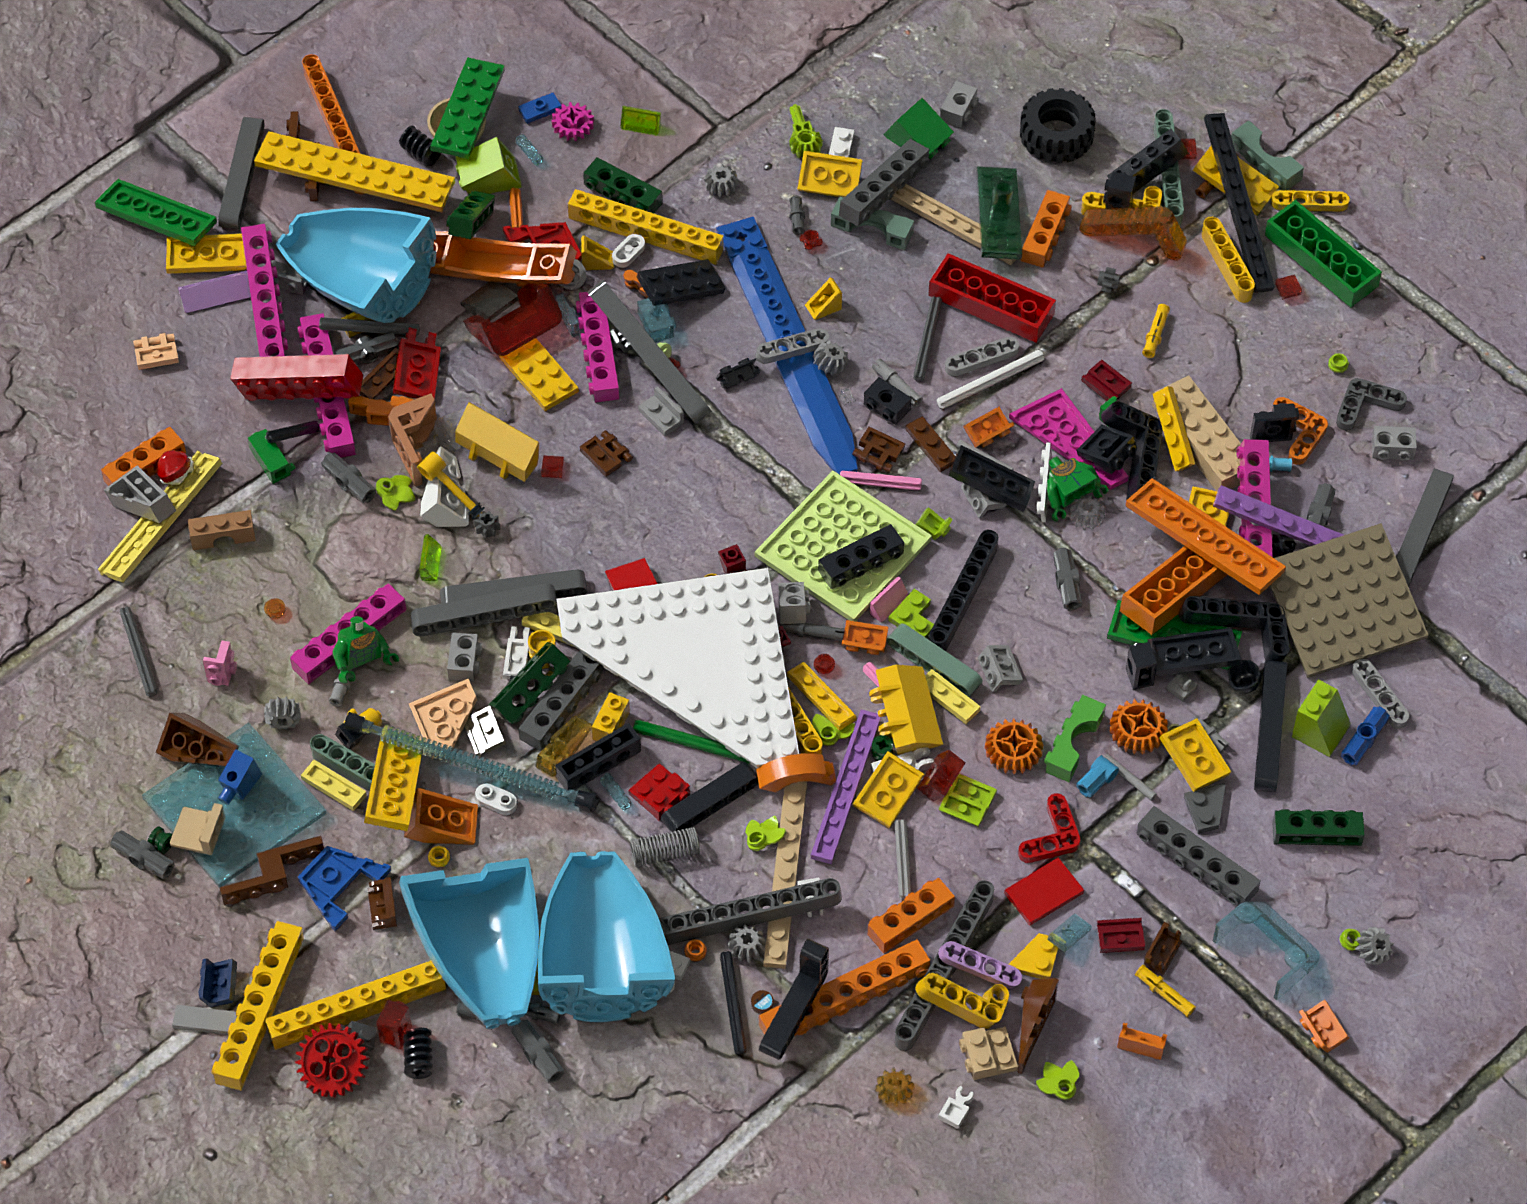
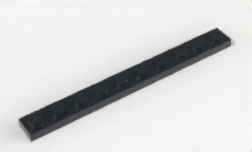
M1225 113L1206 114L1204 117L1205 125L1245 264L1255 282L1254 293L1273 291L1275 285Z

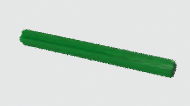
M638 719L634 722L633 729L637 733L750 764L749 761L735 755L718 741Z

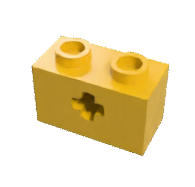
M609 692L592 725L593 740L598 741L624 725L630 714L629 699Z

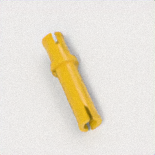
M1166 304L1158 305L1150 332L1146 334V343L1142 354L1147 358L1155 356L1157 346L1162 341L1161 334L1170 311V307Z
M1145 965L1140 966L1136 971L1135 976L1150 987L1149 990L1157 992L1186 1017H1189L1194 1012L1196 1006L1165 983L1163 977L1155 975Z

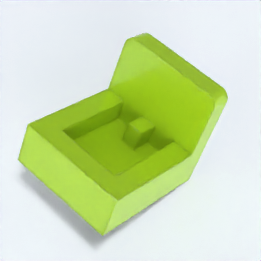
M928 507L915 525L932 535V539L936 540L940 536L944 537L951 529L949 525L953 519L948 517L944 520Z

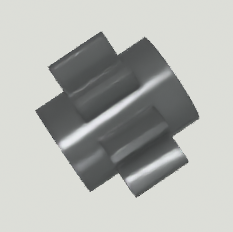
M1107 267L1105 271L1100 270L1097 285L1102 286L1101 291L1111 293L1112 288H1118L1120 274H1115L1116 269Z
M490 511L483 514L479 513V520H474L476 534L481 533L484 538L495 537L496 530L501 529L498 515L494 516Z

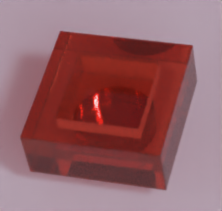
M1181 139L1188 151V154L1182 159H1196L1195 139Z
M1295 274L1276 279L1275 281L1282 300L1301 295L1302 288Z
M543 455L541 477L562 478L564 457Z

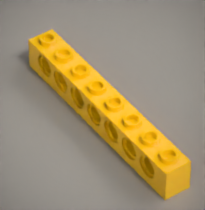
M575 189L568 202L569 219L626 237L631 234H638L644 238L645 243L695 259H709L710 263L717 265L724 251L723 235Z
M277 921L274 929H270L267 946L263 947L260 953L259 965L253 969L252 982L250 985L247 984L245 988L244 1001L242 1004L239 1003L237 1007L236 1020L229 1026V1037L221 1045L219 1061H215L213 1064L212 1074H214L216 1084L242 1091L267 1030L265 1019L272 1017L303 943L302 927ZM247 1022H254L251 1025H246ZM240 1041H246L243 1044H237ZM232 1060H237L236 1063H229Z
M428 961L266 1018V1026L274 1049L277 1050L305 1040V1035L312 1037L311 1030L315 1029L320 1032V1025H324L326 1029H328L329 1023L334 1024L335 1028L338 1023L344 1026L351 1021L356 1022L446 990V985L432 961Z

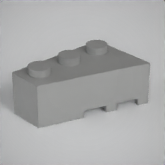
M138 465L104 489L114 507L161 523L176 512L168 495Z

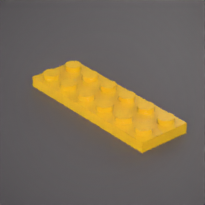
M381 732L364 823L408 832L424 740Z

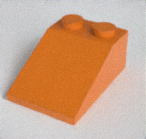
M417 788L415 790L408 832L404 831V837L423 843L474 845L478 804Z

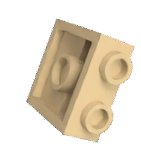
M1006 1027L985 1031V1028L962 1032L959 1046L961 1052L966 1053V1070L968 1073L971 1072L973 1080L1018 1070Z

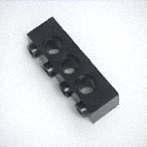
M1169 129L1112 172L1135 176V193L1186 156L1188 151L1176 133ZM1112 172L1107 175L1108 179H1111Z
M892 524L818 559V571L830 589L837 586L841 587L855 577L859 578L866 572L877 569L890 560L898 559L904 554V541Z
M627 723L556 764V778L569 794L640 753L641 738L632 726Z

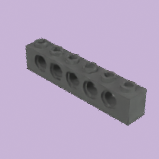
M909 139L840 201L839 216L856 226L867 221L887 200L892 199L899 189H903L910 179H914L920 170L928 166L930 149Z
M580 651L576 653L567 665L568 669L556 679L551 688L518 728L519 740L539 751H542L545 746L550 745L556 731L563 728L566 718L569 714H573L576 711L579 701L587 697L590 687L593 683L599 681L602 671L605 669L602 664L596 660L593 661Z
M1153 806L1138 823L1136 834L1142 841L1150 843L1160 854L1167 855L1174 860L1176 865L1181 868L1184 867L1196 879L1207 883L1214 892L1224 895L1231 904L1238 905L1243 909L1259 891L1261 880L1157 807ZM1158 832H1163L1166 835H1159ZM1175 845H1182L1183 847H1182V848H1179V847H1176ZM1193 857H1198L1201 860H1195ZM1214 869V870H1217V871H1219V872H1218V873H1214V872H1212L1211 870ZM1229 882H1234L1237 885H1230Z

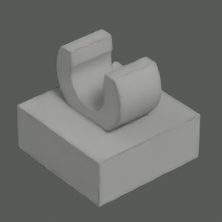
M1179 673L1167 685V690L1183 702L1197 689L1198 684L1185 674Z

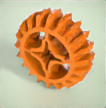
M1134 699L1132 704H1130L1126 700L1124 706L1119 705L1117 711L1114 710L1112 713L1109 731L1110 734H1113V741H1117L1118 747L1125 746V752L1131 749L1133 754L1140 751L1143 755L1145 750L1152 753L1154 748L1158 749L1162 742L1159 738L1162 734L1168 732V721L1165 719V713L1160 712L1159 706L1153 708L1152 701L1149 704H1145L1144 699L1141 703H1137L1136 699ZM1147 719L1150 720L1155 727H1153L1152 724L1147 721Z
M1015 718L1012 719V722H1008L1005 719L1003 725L997 722L995 728L991 727L989 734L986 736L985 743L986 756L990 758V763L996 764L997 770L1003 767L1005 774L1008 770H1012L1013 774L1020 770L1023 774L1025 768L1031 771L1033 765H1037L1042 757L1044 747L1042 736L1038 734L1037 728L1032 729L1031 722L1025 725L1023 719L1020 723L1016 722Z

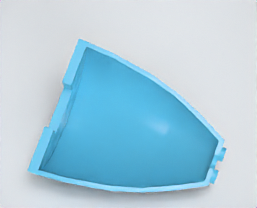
M341 208L297 214L289 225V233L287 235L282 234L275 244L296 272L322 295L355 313L383 323H391L398 317H405L419 303L431 279L428 276L431 267L435 266L437 251H434L433 240L436 239V233L431 218L407 212L377 208Z
M600 851L596 856H588L586 852L570 853L550 891L541 920L538 949V988L542 1000H546L550 1004V1008L561 1015L567 1013L573 1015L575 1020L587 1022L617 1021L630 1018L631 1013L639 1010L646 1012L657 1005V1001L662 996L666 997L670 993L675 982L669 948L657 913L635 876L616 852Z
M528 858L488 863L480 873L448 878L445 877L444 870L401 876L399 884L410 918L427 955L443 980L463 1004L485 1024L486 1029H494L506 1023L508 1026L519 1024L521 1022L520 1018L528 1010L534 986L539 945L536 896Z

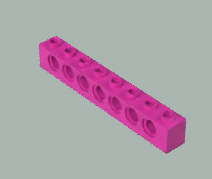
M265 224L241 227L259 356L271 357L273 353H278L277 356H286L285 350H288L287 338H283L282 332H286L284 320H280L279 315L283 314L282 303L277 301V296H280L279 284H275L274 278H278L276 266H272L275 254L274 249H270L269 243H273L271 231H267ZM258 246H263L261 249H255ZM259 264H265L263 267H258ZM264 281H267V282H268V283L265 284V285H261V284H260V283H262V282H264ZM266 299H270L267 303L263 302ZM268 317H273L270 321L265 320ZM271 335H276V337L272 339L268 338Z
M324 313L300 318L301 326H297L299 338H304V342H301L303 354L333 355L328 330L319 329V320L321 317H324ZM313 398L314 403L318 402L319 407H316L317 417L323 421V423L319 424L322 436L326 435L327 440H323L325 452H335L340 458L356 455L344 398Z

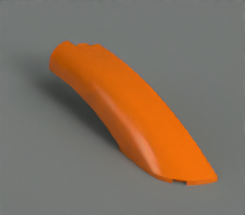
M435 231L436 239L433 241L434 251H437L435 266L430 269L432 274L480 281L521 284H569L575 276L572 268L576 250L570 244L516 243L477 237L466 239L448 235V231Z

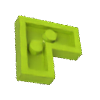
M913 589L890 614L888 621L897 627L902 623L906 624L925 638H928L934 624L921 616V614L930 606L931 599Z

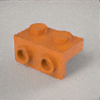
M999 406L963 427L974 447L982 445L984 448L994 442L992 438L998 435L1002 438L1011 433L1010 428L1014 426V423L1007 421Z
M846 620L842 646H846V650L858 652V649H865L867 654L879 655L880 652L885 653L889 627Z
M1326 1000L1321 1001L1308 1011L1303 1009L1299 1011L1302 1016L1300 1022L1306 1031L1310 1030L1313 1037L1311 1040L1318 1050L1322 1048L1328 1053L1350 1039Z

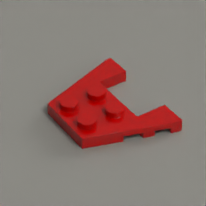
M566 222L540 224V226L520 225V227L513 228L510 226L503 227V232L508 242L518 243L530 239L533 244H570L576 250L575 259L578 261L582 259V254ZM549 284L529 285L534 295H536Z

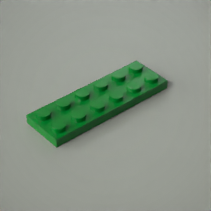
M467 57L431 143V151L466 159L470 158L504 74L505 65Z
M117 179L95 201L97 209L195 246L217 223L216 216Z
M1118 600L1107 639L1133 645L1135 643H1147V639L1225 629L1226 627L1184 623L1179 618V615H1176L1151 635L1120 612L1122 601ZM1232 629L1238 647L1242 631Z

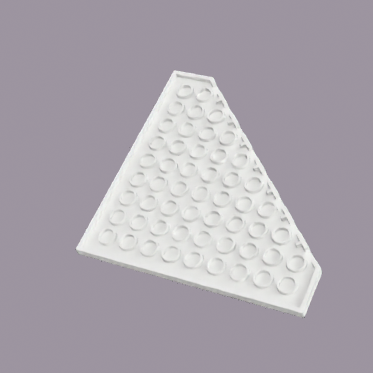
M768 568L557 599L561 634L564 642L573 645L593 661L596 660L605 669L617 677L620 676L638 691L646 693L652 697V700L664 708L670 709L676 713V716L688 724H693L702 733L714 741L717 740L735 755L749 761L755 768H759L781 757L799 754Z

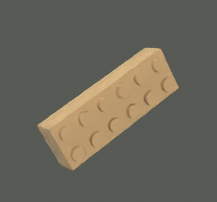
M1190 376L1168 385L1174 389L1195 464L1217 492L1221 485L1229 489L1239 486L1240 478H1237V468L1240 466V459H1237L1236 456L1237 447L1241 444ZM1153 398V404H1152V406H1153V408H1154V409L1156 410V412H1157V408H1156L1155 401H1154V398ZM1248 460L1252 466H1257L1255 461Z

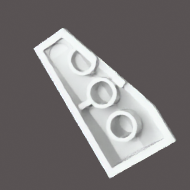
M440 446L436 454L447 465L442 471L465 493L464 488L460 487L458 480L461 474L456 456ZM437 477L432 481L428 480L421 501L420 516L436 527L467 526L469 523V509Z

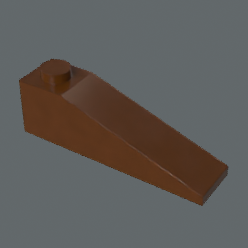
M169 712L155 753L171 761L226 766L235 749L238 750L239 746L202 721L186 713Z
M1059 979L1032 980L1030 986H1025L1022 992L1021 999L1024 1001L1017 1071L1019 1074H1022L1056 1002Z

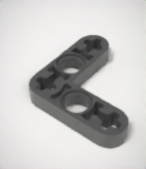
M1360 378L1352 379L1338 412L1336 424L1341 430H1351L1355 425L1363 401L1394 411H1400L1406 405L1407 396L1403 391ZM1378 391L1382 393L1383 396L1380 398H1376L1372 395V393ZM1348 401H1353L1357 404V406L1352 408L1349 407L1346 403ZM1346 413L1350 414L1349 420L1347 422H1344L1343 420L1346 417Z

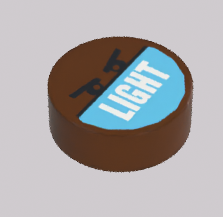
M759 990L752 995L751 1007L756 1013L763 1014L773 1008V996L768 991Z

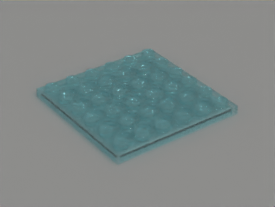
M249 722L226 737L239 746L238 751L254 758L262 772L261 777L243 800L234 797L229 805L222 803L218 796L223 788L218 780L226 766L188 763L142 794L143 800L172 834L183 807L208 812L212 810L214 803L223 805L226 818L213 854L208 855L187 850L218 887H222L257 863L256 853L280 847L326 815V809Z

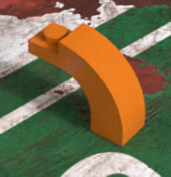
M820 754L789 755L772 760L756 769L759 788L775 793L790 784L802 781H813L830 786L836 783L833 762L824 761L823 755Z

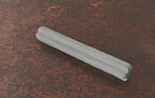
M896 820L895 838L899 898L904 900L911 893L907 822L905 820Z

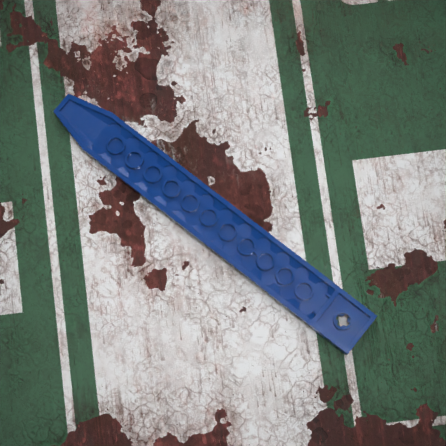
M754 216L716 227V233L724 237L725 253L765 341L769 342L806 332L768 251L767 244ZM745 237V241H741L738 238ZM803 341L796 342L799 346H806V343ZM785 346L778 347L781 351H788V348ZM815 351L776 361V366L813 448L831 470L839 475L841 471L857 472L856 457L852 455L855 449L852 431L824 371L818 370V365L813 364Z

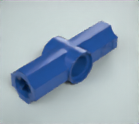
M1374 706L1363 723L1358 725L1356 733L1341 753V757L1346 763L1357 765L1366 751L1373 746L1374 740L1390 718L1386 709Z

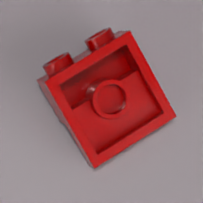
M659 763L628 790V793L660 821L665 811L690 796V785L675 772L672 774Z

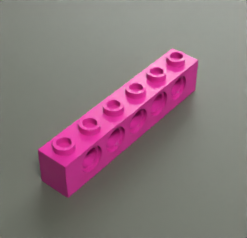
M579 292V301L575 302L577 313H581V317H578L579 329L584 330V333H581L582 346L586 345V350H583L584 361L589 362V366H586L587 378H591L592 381L588 383L589 393L594 395L595 403L619 400V387L607 316L587 292Z
M1244 439L1240 446L1237 447L1236 452L1237 459H1240V466L1237 468V478H1240L1238 492L1271 505L1269 440ZM1248 460L1255 461L1257 466H1252ZM1249 480H1254L1257 486L1251 485ZM1241 518L1242 526L1239 527V536L1252 543L1251 539L1257 540L1259 546L1256 547L1272 557V530L1260 525L1255 526L1250 521Z
M389 583L383 588H378L371 597L361 601L351 612L345 613L338 622L328 626L318 637L312 638L305 647L296 650L290 657L292 669L309 685L336 664L332 651L337 643L338 633L340 630L351 626L350 619L352 617L359 616L367 619L363 622L380 631L406 611L405 599Z

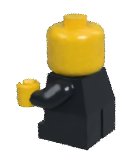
M354 708L348 711V713L351 712L357 714V711ZM368 708L359 715L365 717L366 720L361 734L344 729V721L338 726L335 733L336 737L346 748L352 749L359 744L367 732H372L382 725V715L378 710Z

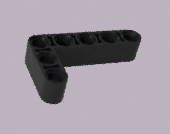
M1114 401L1102 412L1101 419L1103 423L1136 438L1137 451L1132 458L1127 500L1150 479L1153 478L1155 480L1163 429L1160 419L1123 402Z
M1190 596L1186 598L1179 611V618L1188 624L1261 629L1265 660L1283 662L1289 652L1285 611L1277 603Z
M809 938L803 944L799 959V974L763 1036L758 1049L760 1052L777 1060L782 1059L827 977L829 970V947Z

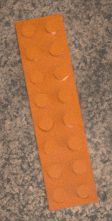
M1153 478L1126 500L1125 506L1258 595L1285 572V565Z

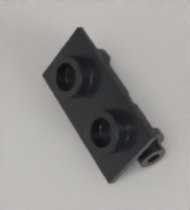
M746 358L739 361L735 367L731 368V365L723 367L719 370L720 373L717 375L716 380L721 378V387L728 389L741 383L738 378L739 375H741L743 382L757 377V374H760L758 366L754 367L753 365L757 359L750 360Z

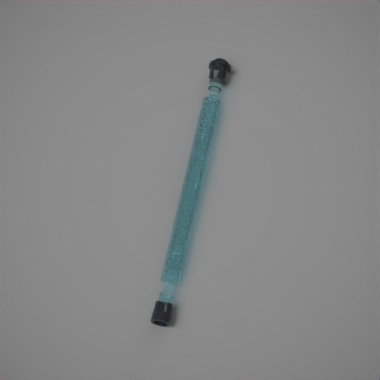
M351 712L348 713L345 719L344 729L360 734L363 732L379 735L383 742L386 740V743L391 742L392 745L396 744L398 747L402 745V748L405 749L407 747V750L411 751L412 749L413 752L418 750V754L423 752L424 756L428 754V757H433L436 760L439 757V761L444 759L445 763L449 762L451 765L455 762V766L458 767L460 765V768L465 767L466 770H469L471 767L472 772L476 770V773L480 774L481 772V775L484 776L487 772V777L492 775V778L496 779L497 777L498 781L502 780V782L506 783L508 780V784L511 785L513 782V786L518 785L519 788H522L524 785L525 790L529 788V791L533 792L534 790V793L537 794L540 790V795L545 793L546 797H549L551 793L550 798L552 799L557 795L575 804L574 806L587 810L589 814L592 810L596 811L600 798H597V793L595 792L592 794L573 789L569 791L560 788L559 782L554 784V781L550 780L548 784L549 779L547 778L544 781L543 777L540 776L538 778V775H534L532 778V773H529L527 776V772L523 771L522 773L520 769L516 773L517 768L513 767L511 770V766L506 768V764L501 765L500 762H497L495 765L494 760L490 763V759L487 758L485 760V757L482 756L479 760V755L474 757L473 753L469 755V752L465 751L464 753L461 749L458 752V748L453 750L452 746L448 747L446 744L442 747L440 742L437 745V741L432 742L431 739L427 740L425 737L421 739V736L417 735L416 737V734L412 733L411 735L408 731L405 734V730L400 732L399 728L395 730V727H390L387 724L384 728L373 725L374 722L365 720V717Z

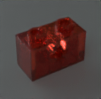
M951 750L938 754L917 789L933 802L945 797L966 762Z
M387 1000L376 1022L380 1043L401 1050L404 1045L403 1035L412 1028L409 1007L401 1001Z

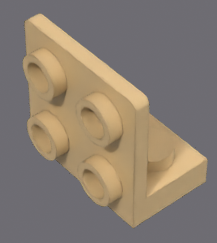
M214 803L212 810L208 812L183 807L170 845L176 848L212 855L226 818L223 805Z

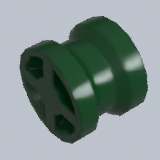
M880 735L873 739L871 755L875 761L882 760L887 751L893 754V741L890 737Z
M158 826L149 835L148 842L164 854L172 847L170 841L173 834L170 832L166 833L164 828Z

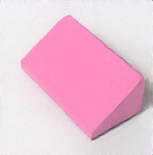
M899 576L870 602V615L879 622L887 619L908 596V592Z

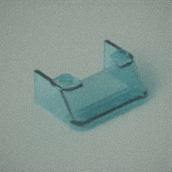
M1243 902L1215 926L1212 940L1215 944L1241 922L1245 924L1253 923L1285 952L1284 960L1291 970L1277 981L1273 997L1276 1001L1319 963V951L1265 902Z

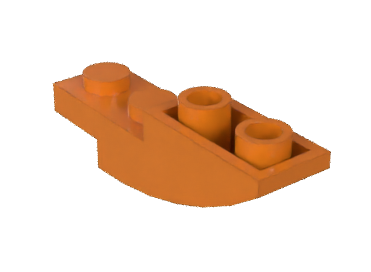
M359 396L349 398L348 405L350 414L366 416L367 424L389 425L388 416L392 408L415 399H409L404 396H392L391 401L387 402L382 399L375 400Z

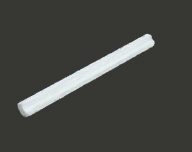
M1037 350L939 397L936 400L938 407L945 409L1044 360L1042 351Z

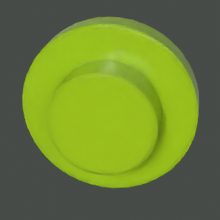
M1336 353L1329 358L1328 367L1333 372L1342 373L1348 369L1349 361L1344 354Z

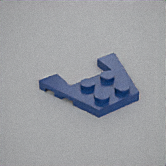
M326 846L298 876V880L328 924L336 931L348 918V913L333 903L360 873L375 881L384 879L392 870L388 864L383 863L381 865L373 862L372 859H362L353 856L352 853Z

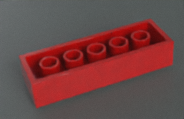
M947 253L929 281L928 296L940 297L942 302L1035 343L1038 342L1055 315L1056 299Z
M349 354L239 357L234 359L230 380L245 399L250 401L257 399L293 400L294 398L331 399L332 397H359L364 375Z

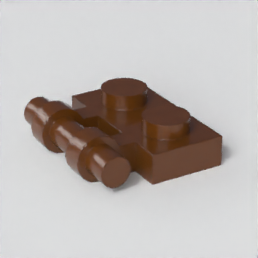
M868 427L859 441V446L864 448L863 451L855 448L852 455L859 458V461L863 463L868 462L876 466V469L880 471L885 470L890 473L893 465L887 463V460L896 463L905 449V443ZM871 452H874V453L880 455L881 457H880V458H876V457L870 455V453H871Z
M605 430L601 433L602 440L595 435L579 447L580 452L607 477L622 466L620 459L630 462L633 456L629 453V449L626 446H622L617 441L618 439L614 434H610ZM608 447H612L615 451L612 452Z

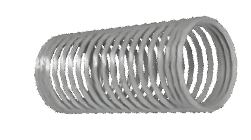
M695 827L674 831V833L671 831L670 834L667 832L666 835L664 833L658 836L651 835V837L647 836V839L643 837V840L642 838L630 840L635 867L645 865L641 843L647 865L649 863L645 843L650 864H652L649 843L653 861L656 863L653 842L657 861L660 862L657 842L661 861H664L661 842L665 860L667 861L668 857L664 838L670 860L672 857L668 838L672 856L675 859L672 837L677 858L679 859L676 837L680 856L683 858L680 843L681 837L684 855L687 857L683 833L688 855L691 856L687 833L692 855L700 854L699 840Z

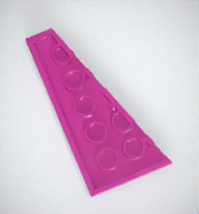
M1062 388L1009 413V419L1043 443H1051V448L1067 460L1075 458L1079 462L1093 466L1101 480L1100 483L1106 485L1108 489L1111 490L1128 481L1129 476L1123 469L1115 470L1110 474L1097 469L1094 462L1078 456L1076 450L1094 433V430Z

